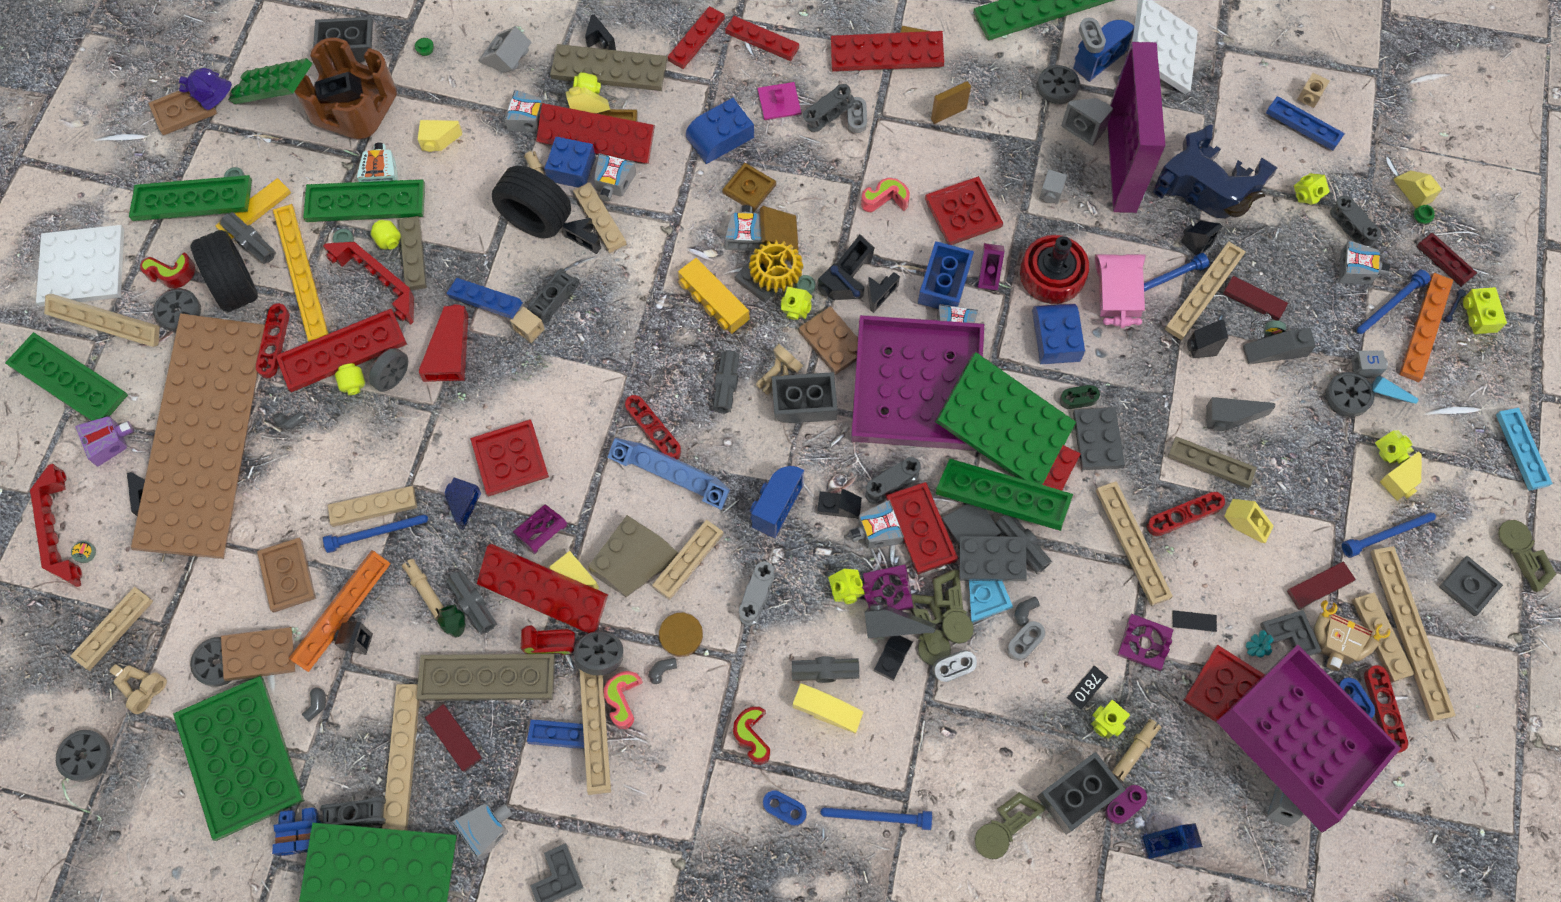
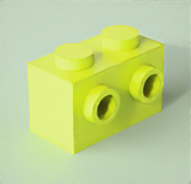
M1496 287L1472 289L1463 298V306L1467 310L1468 322L1470 327H1472L1473 334L1498 333L1507 324Z

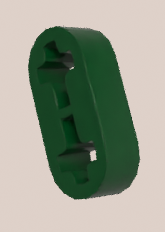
M1093 385L1068 388L1062 392L1060 404L1066 409L1092 406L1097 403L1100 391ZM1087 392H1089L1090 395H1094L1092 399H1090L1089 396H1086ZM1067 395H1069L1070 398H1074L1072 402H1070L1069 399H1066Z

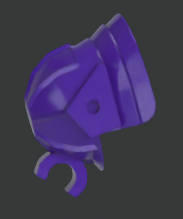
M206 68L194 70L188 78L181 76L179 79V83L184 84L180 85L179 91H189L190 97L199 101L206 110H210L220 103L232 86L231 81L219 77V73Z

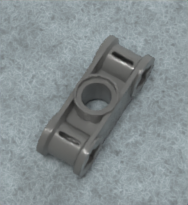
M847 84L838 85L804 111L803 118L811 132L820 131L854 105L855 99L851 95L850 87Z
M1343 195L1337 199L1336 205L1330 210L1332 218L1337 221L1354 242L1372 248L1375 241L1381 236L1379 227L1372 222L1350 196Z
M560 268L536 298L529 303L527 309L540 318L543 324L547 323L569 295L576 290L579 285V279L566 273L565 269ZM557 294L555 297L550 298L551 295Z
M908 457L871 479L866 486V499L873 504L880 503L886 499V495L900 491L905 486L916 481L921 469L919 460L914 457Z
M372 797L359 801L321 805L320 810L323 811L322 823L359 827L385 824L386 819L383 816L386 798ZM355 810V811H356V812H355V815H354V817L351 819V814H352V812Z

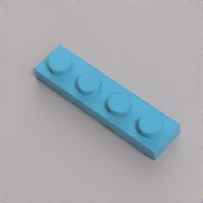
M1520 408L1499 411L1496 417L1528 490L1545 488L1552 485L1553 483Z

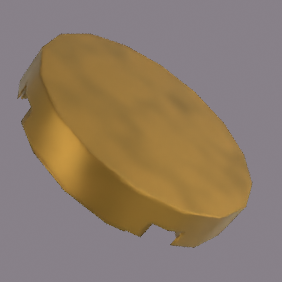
M684 612L674 613L668 616L661 624L659 640L663 649L676 657H685L695 653L702 643L703 629L693 615Z

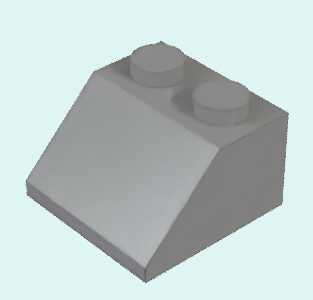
M514 26L497 33L478 61L503 73L510 70L514 71L519 65V59L528 53V47L532 42Z
M1098 98L1070 101L1061 126L1093 146L1105 132L1113 108Z

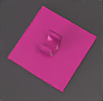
M794 82L758 88L764 120L801 115Z

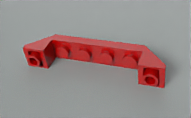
M355 242L326 243L323 245L327 252L325 256L333 264L337 262L343 267L353 259L357 264L362 263L370 275L379 277L378 280L386 288L388 286L391 287L392 292L398 297L392 303L395 309V316L402 322L404 320L407 321L410 325L414 322V296L405 283Z
M49 464L30 489L41 567L58 578L79 587L81 586L80 578L82 577L81 568L69 560L62 561L61 555L57 551L59 540L54 531L56 521L51 512L53 502L50 494L66 490L65 481L67 477L62 469H59L54 464Z

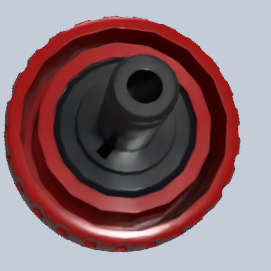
M1044 236L1031 243L1026 250L1021 262L1020 280L1025 290L1041 302L1049 304L1068 302L1081 292L1086 283L1089 273L1088 256L1076 241L1066 236Z

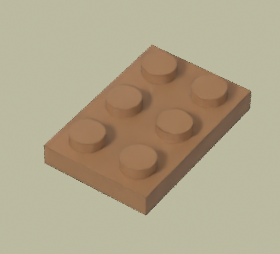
M176 91L148 103L162 135L218 114L215 107L210 110L202 107L199 101L190 97L189 91Z
M831 306L799 327V333L835 375L856 361L858 337Z
M300 537L257 551L270 611L274 613L316 599L303 541Z
M292 627L221 636L224 681L295 672V663L288 659L294 652Z

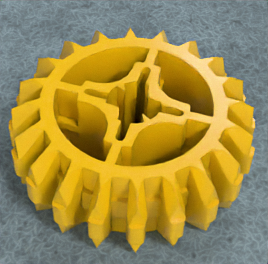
M775 240L774 244L768 241L767 246L760 244L759 249H755L754 255H751L749 263L750 276L753 277L755 283H759L760 289L766 286L767 291L773 288L776 293L781 288L784 292L786 286L793 287V283L797 284L799 278H801L803 269L802 257L799 255L798 249L793 250L792 244L786 246L785 241L782 244H778L777 240ZM786 260H788L792 265L791 269H789L785 264ZM761 264H764L765 268H767L766 272L761 269Z

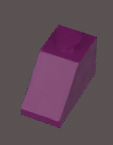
M984 243L978 288L998 290L1005 253L1004 246Z

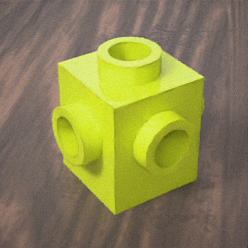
M1309 173L1293 185L1298 202L1310 205L1318 203L1322 197L1330 192L1326 177L1322 174Z
M787 287L785 296L781 300V310L787 314V318L798 320V318L806 319L807 313L811 310L812 295L803 289Z
M1393 430L1375 442L1380 449L1379 455L1385 462L1389 463L1398 462V464H1401L1410 458L1408 454L1414 451L1411 447L1413 445L1411 440L1406 435H1402L1399 430Z
M842 569L828 577L835 602L852 604L857 602L858 597L865 594L858 570Z
M1111 700L1105 708L1100 705L1092 716L1095 719L1091 725L1094 726V731L1103 738L1109 739L1113 735L1118 737L1126 728L1123 723L1130 714L1115 701Z

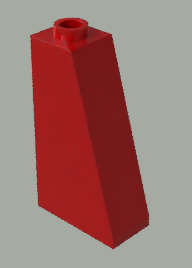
M458 304L444 306L419 368V374L423 382L465 381L469 316L465 306Z

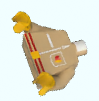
M1327 600L1322 601L1321 608L1323 613L1319 614L1314 626L1315 637L1322 650L1320 653L1329 656L1326 666L1334 671H1340L1342 663L1349 665L1354 661L1359 662L1373 653L1381 643V638H1387L1390 635L1389 628L1384 634L1379 633V629L1383 625L1382 623L1376 625V633L1371 635L1372 630L1334 614L1338 608L1335 603L1332 604L1331 609L1327 610Z

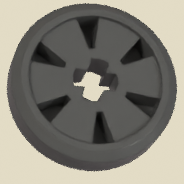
M1053 65L1045 68L1039 75L1037 82L1039 94L1046 101L1054 104L1070 102L1076 97L1080 87L1078 75L1072 69L1062 65Z
M181 288L163 293L157 299L153 308L156 321L169 331H177L180 313L200 316L201 304L197 297L191 291Z
M397 348L389 349L381 354L374 362L370 371L369 382L371 386L380 392L394 388L403 379L407 371L408 356Z
M1344 372L1336 375L1329 382L1326 388V399L1331 408L1337 413L1348 417H1356L1364 414L1372 406L1375 393L1372 391L1371 383L1365 377L1353 372ZM1348 391H1350V392H1351V395H1353L1352 398H1351L1350 395L1347 393Z
M595 631L587 633L575 644V663L580 670L590 675L609 674L615 671L623 661L622 642L618 637L609 632Z
M213 637L202 642L195 649L191 657L190 667L193 676L199 682L210 687H220L230 683L231 681H224L221 637ZM213 660H221L220 664L214 665L212 663Z
M76 731L67 736L58 747L55 760L57 769L61 775L73 781L84 782L94 779L103 772L109 762L111 754L110 745L103 735L95 731ZM81 752L87 754L85 759L79 757Z

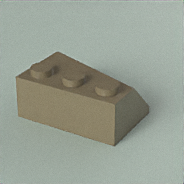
M626 515L589 564L588 568L593 576L623 596L628 597L646 584L654 575L665 570L677 556L678 552L662 537Z

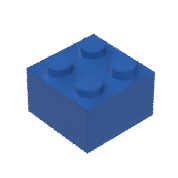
M555 137L544 168L546 176L555 183L577 188L587 184L596 158L593 144Z

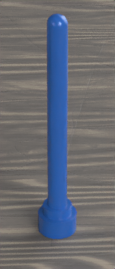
M1200 253L1194 256L1190 263L1145 282L1144 292L1191 270L1208 268V257L1204 253Z
M1422 269L1412 275L1411 282L1357 328V333H1365L1414 289L1428 284L1431 281L1430 275Z
M1430 512L1361 540L1349 539L1342 543V550L1348 558L1359 555L1365 547L1435 520L1436 515Z
M419 515L340 537L337 535L333 536L332 534L323 537L324 547L327 553L337 551L340 545L426 523L428 516Z
M826 807L820 811L823 817L917 824V827H922V830H931L932 811H922L918 815Z

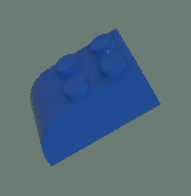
M1113 20L1104 25L1101 29L1106 43L1104 49L1099 53L1089 52L1082 40L1078 46L1079 50L1075 56L1073 69L1090 82L1128 51L1134 33L1133 24L1124 20Z
M731 98L694 119L686 130V138L705 164H708L753 139L754 124L735 99Z
M935 241L917 304L939 309L940 304L959 307L974 251Z
M1077 305L1034 306L1032 314L1040 364L1081 362L1085 353V346Z
M796 466L782 467L772 475L768 483L765 482L760 490V499L758 501L755 500L750 509L752 528L774 539L776 538L804 486L803 469Z

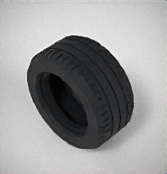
M517 165L508 168L492 190V202L497 211L518 229L538 238L546 239L557 235L571 214L570 200L562 188L546 175L530 167Z
M218 230L207 234V236H202L200 239L193 240L190 248L195 262L211 294L223 311L230 312L256 301L258 293L235 244L226 231Z

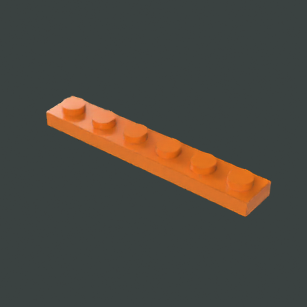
M1437 273L1431 275V281L1428 283L1399 375L1416 382H1420L1423 379L1453 279Z
M371 550L288 659L309 672L333 641L335 633L340 629L341 624L349 620L391 563Z

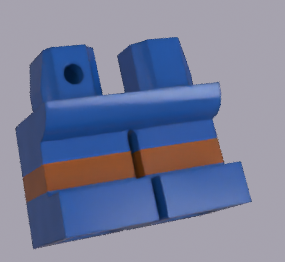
M316 808L302 809V821L295 822L294 811L280 812L278 824L274 825V832L276 834L272 854L287 856L307 853L312 823H322L318 820Z

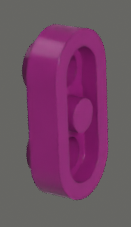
M1131 785L1126 788L1123 793L1107 805L1105 810L1107 819L1117 825L1126 822L1146 804L1147 794L1145 790L1138 785ZM1133 793H1137L1139 795L1138 801L1132 798ZM1116 807L1122 809L1123 813L1121 816L1116 814Z

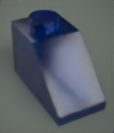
M454 477L445 489V498L456 524L461 530H464L481 495V491L477 485Z
M1196 823L1179 825L1142 836L1148 859L1203 847Z

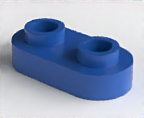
M1345 678L1340 681L1338 685L1344 691L1345 687L1350 690L1348 695L1373 718L1375 707L1360 683L1353 678Z
M776 790L768 792L763 798V807L768 814L791 826H799L804 823L807 812L802 803ZM777 800L779 805L774 808L770 805V802ZM794 810L799 812V817L796 819L790 815Z

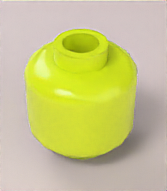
M581 72L578 76H574L573 87H585L599 94L601 83L597 82L596 75Z
M379 220L374 223L370 233L377 246L383 250L396 248L401 238V234L396 226L388 220Z
M353 363L340 366L335 373L339 391L348 393L349 396L360 393V389L365 386L362 369Z

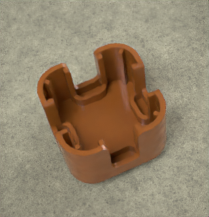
M340 38L321 40L314 46L310 54L319 73L317 81L350 72L361 79L363 94H360L361 98L349 102L318 101L315 85L313 86L307 75L304 76L294 92L313 125L354 139L368 138L376 132L397 95V88L386 61L380 52L368 48L364 54L368 65L366 66L356 61L347 41Z

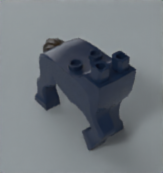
M1210 124L1204 129L1188 133L1183 141V151L1174 156L1163 167L1156 182V187L1153 190L1155 195L1161 199L1166 194L1183 197L1189 204L1196 206L1209 215L1222 219L1230 216L1241 217L1249 211L1255 200L1266 196L1261 190L1274 176L1278 167L1261 158L1255 168V175L1250 176L1254 170L1250 167L1246 170L1241 166L1242 162L1238 160L1232 172L1233 176H1228L1225 170L1213 161L1221 150L1218 146L1213 148L1209 145L1212 140L1213 125Z

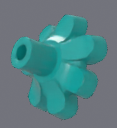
M1261 630L1259 636L1254 634L1251 637L1253 642L1249 641L1246 643V648L1249 649L1247 651L1248 655L1252 657L1256 655L1262 658L1264 655L1269 656L1272 653L1270 644L1274 639L1271 635H1267L1265 630Z

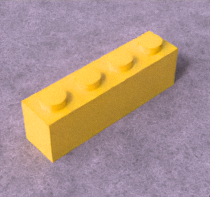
M694 258L678 271L679 285L691 293L695 302L701 303L709 316H714L717 319L719 326L723 330L727 329L732 334L750 320L749 310L697 258Z

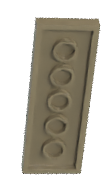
M557 44L550 76L551 79L574 81V76H578L579 73L583 72L596 75L597 82L601 83V85L662 91L668 58L664 55Z
M555 654L420 655L416 699L418 701L553 700Z

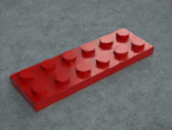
M943 31L831 36L832 72L944 67Z
M542 103L536 142L553 145L555 137L591 143L596 154L600 153L649 164L655 125Z
M391 308L276 355V359L288 390L294 392L335 375L338 368L342 365L353 363L357 366L380 356L389 349L403 347L407 345V342Z
M489 544L486 548L477 580V585L586 633L597 631L609 595L494 544Z

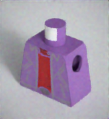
M104 417L75 426L88 460L97 467L127 448L124 436L134 432L129 421L118 425L111 417Z

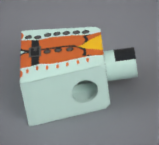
M375 143L374 150L363 152L357 174L359 182L399 180L395 158L391 150H386L385 144Z

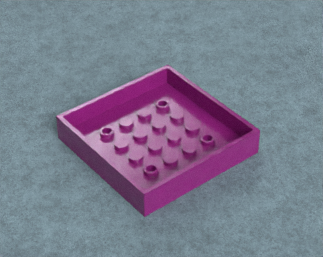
M1132 42L1110 103L1113 111L1107 125L1113 212L1137 213L1166 146L1157 42Z
M860 315L851 442L976 451L937 424L935 420L971 355L977 352L983 357L985 324ZM886 349H889L892 351V353L890 355H887L884 351ZM952 354L954 358L948 359L946 355ZM886 409L888 414L883 415L880 411Z
M1296 645L1216 721L1321 833L1341 821L1401 749L1299 645Z

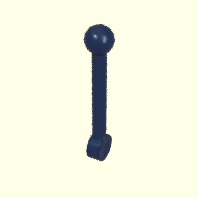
M832 266L830 272L837 275L853 292V296L858 298L861 294L860 291L855 290L839 273L837 266Z
M1460 289L1456 293L1457 298L1449 314L1444 317L1445 322H1452V315L1461 298L1466 295L1465 290Z

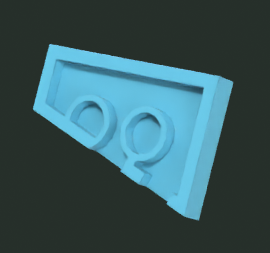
M969 581L972 623L1013 608L1003 581Z

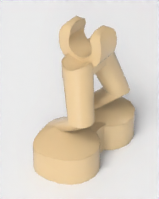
M780 344L773 349L776 357L774 366L756 383L759 389L763 388L762 391L767 395L772 392V376H776L780 372L781 363L783 374L779 376L789 375L788 369L798 373L803 367Z
M116 664L110 669V672L116 676L114 684L128 699L126 708L134 714L144 712L149 707L151 699L159 694L167 684L166 678L157 672L149 675V673L130 665L123 669ZM130 677L142 680L140 689L135 691L131 689L127 682Z

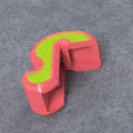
M896 178L882 179L875 191L871 187H867L862 192L861 207L864 211L873 212L892 198L905 211L909 204V189Z
M631 671L617 673L607 681L604 687V698L609 707L615 710V712L610 713V718L619 729L630 728L635 720L623 692L643 683L641 677Z

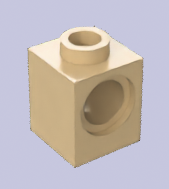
M1312 73L1297 100L1314 108L1330 80Z
M525 307L518 311L514 318L510 320L513 330L530 343L545 330L542 320Z

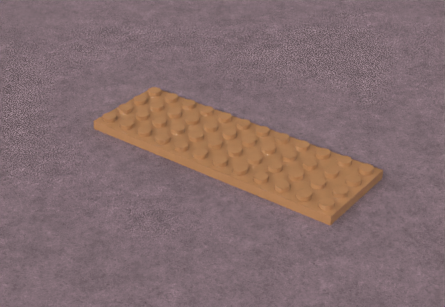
M180 313L131 544L132 550L224 559L257 384L258 372L256 371V361L264 332V324Z

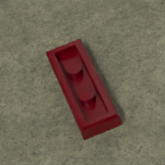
M1433 232L1416 246L1460 287L1477 274L1471 266Z
M1232 276L1223 293L1276 321L1280 320L1288 305L1287 302L1235 276Z
M1343 561L1288 589L1287 592L1300 610L1353 583L1356 579Z
M444 704L425 717L463 772H466L483 759Z

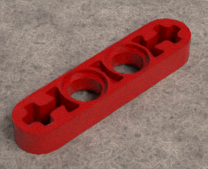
M280 303L272 305L268 310L256 361V371L261 377L266 379L273 377L277 373L279 364L276 355L282 352L290 317L287 308ZM273 328H280L279 333L274 336L270 335V331ZM269 346H275L276 349L273 353H266V349ZM268 364L270 368H267L266 371H264L263 368H266Z
M629 396L625 401L627 413L659 452L679 459L681 456V446L640 396ZM631 403L638 404L641 411L639 414L635 407L631 408ZM645 416H650L653 419L648 425L641 423L642 418ZM657 431L665 433V437L661 440H657L653 436ZM668 442L672 449L675 448L676 453H668V448L665 444Z
M1210 492L1151 517L1147 523V530L1153 536H1162L1219 512L1225 505V498L1219 492ZM1211 500L1218 501L1217 505L1212 504L1206 508V504ZM1190 506H1198L1201 514L1194 515L1190 511ZM1171 514H1180V516L1182 517V522H1174L1171 518ZM1166 519L1167 523L1163 524L1160 529L1158 527H1153L1155 522L1157 524L1163 523Z
M1379 665L1372 666L1365 671L1364 680L1370 700L1375 707L1376 721L1378 726L1392 740L1400 742L1399 747L1401 749L1397 752L1399 754L1405 751L1409 744L1389 675L1383 667ZM1372 674L1380 675V679L1373 678ZM1378 685H1379V687L1382 686V685L1384 686V687L1378 688L1377 690L1375 689V687L1378 686ZM1379 692L1387 696V704H1382L1378 701L1377 695ZM1385 715H1390L1394 718L1395 724L1393 727L1385 724ZM1395 729L1397 730V732L1394 734H1388V732H1391Z

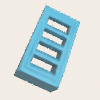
M1380 375L1371 384L1373 387L1372 391L1415 404L1419 401L1418 398Z

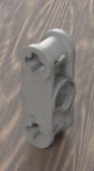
M763 561L758 563L751 580L747 584L742 603L739 607L740 621L746 626H752L757 623L762 609L767 602L770 588L774 581V568L769 562ZM764 571H767L768 574L762 577L761 574H763ZM749 610L753 611V614L746 617L745 613H748Z

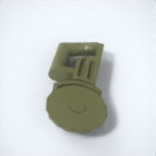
M1508 520L1501 524L1498 531L1499 540L1508 549H1511L1510 554H1513L1521 572L1527 578L1533 591H1542L1557 575L1545 551L1532 552L1531 548L1535 541L1531 540V532L1522 522ZM1536 557L1545 571V574L1539 580H1537L1534 574L1540 568Z
M951 570L932 579L935 607H946V612L941 616L943 619V634L951 642L960 644L967 642L971 638L974 627L969 616L966 615L967 611L963 610L959 571ZM953 579V587L944 593L945 600H943L942 584Z
M912 594L914 608L911 609L912 614L935 623L936 626L942 624V612L939 607H935L934 596ZM914 603L929 604L935 620H931L927 609H916ZM935 630L934 633H922L918 637V640H920L918 645L919 656L928 665H933L938 659L951 653L950 643L943 636L944 634L941 630Z
M1020 792L1017 793L1005 804L997 808V812L1005 821L1003 824L991 820V824L981 826L976 832L974 839L977 851L988 859H998L1004 856L1008 851L1009 842H1013L1012 835L1045 811V807ZM1020 803L1035 811L1031 816L1021 811L1011 818L1007 815L1011 809Z

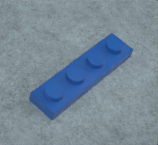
M1278 96L1266 111V114L1334 151L1345 134Z
M459 278L455 279L446 293L451 299L510 319L514 318L523 304L520 298Z

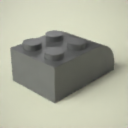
M372 16L316 19L313 48L323 39L340 38L349 43L357 62L365 61L364 54L368 48L372 49Z
M834 372L772 376L774 416L776 420L784 423L837 420L838 409Z
M1094 752L1042 791L1037 797L1067 835L1123 793L1125 788L1097 752Z

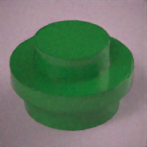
M420 38L416 41L415 49L420 55L428 56L433 52L434 44L431 39Z
M1429 205L1419 206L1413 213L1415 220L1421 224H1429L1435 216L1434 209Z

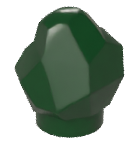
M455 604L441 608L439 610L440 617L437 619L439 626L446 634L454 638L460 637L464 633L466 625L464 613L461 610H457Z

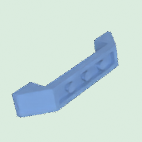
M614 438L607 457L624 466L636 465L704 496L703 502L721 510L730 491L717 477L642 443Z

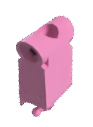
M1095 254V267L1099 276L1100 317H1105L1103 319L1104 325L1113 324L1114 326L1125 328V326H1131L1132 324H1142V319L1139 317L1142 316V311H1145L1143 265L1146 254Z

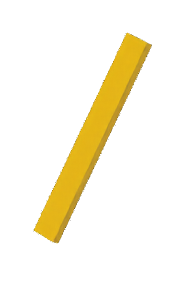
M292 204L273 209L307 339L310 342L329 334L295 209Z

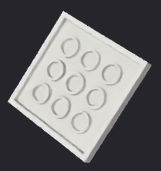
M1138 0L1132 42H1157L1160 79L1180 92L1187 94L1191 91L1198 31L1153 0Z
M115 225L41 233L36 303L40 307L45 306V295L47 294L58 295L78 302L121 298L124 248L123 226Z

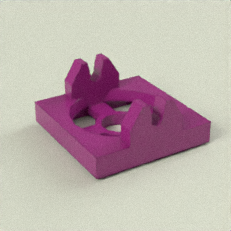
M544 504L516 528L513 533L535 555L542 545L558 531L567 527L566 524L568 523L562 516ZM550 520H553L554 523L550 525L548 528H546L547 523ZM543 523L539 528L535 529L538 524ZM541 532L536 539L530 540L534 534Z
M906 565L863 573L864 596L869 608L871 604H877L874 598L881 596L887 600L888 606L902 611L914 608ZM890 575L898 577L902 585L895 586L891 583ZM883 576L884 584L879 590L872 591L874 583ZM886 586H893L895 589L891 597L883 595V589ZM903 592L902 599L897 604H894V598L898 593Z
M1130 614L1117 656L1161 671L1165 658L1170 651L1169 647L1172 644L1171 637L1174 629ZM1146 626L1144 634L1140 636L1132 634L1133 630L1137 627ZM1153 629L1160 635L1162 645L1155 643L1151 637ZM1142 637L1148 638L1151 642L1150 648H1142L1139 645V639ZM1130 641L1136 643V647L1139 649L1138 655L1131 649ZM1151 649L1160 652L1153 658H1144L1146 652Z

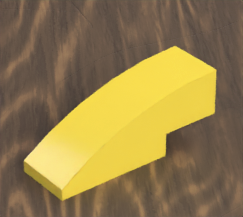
M800 683L793 702L794 709L813 715L818 720L855 734L863 715V711L802 683Z

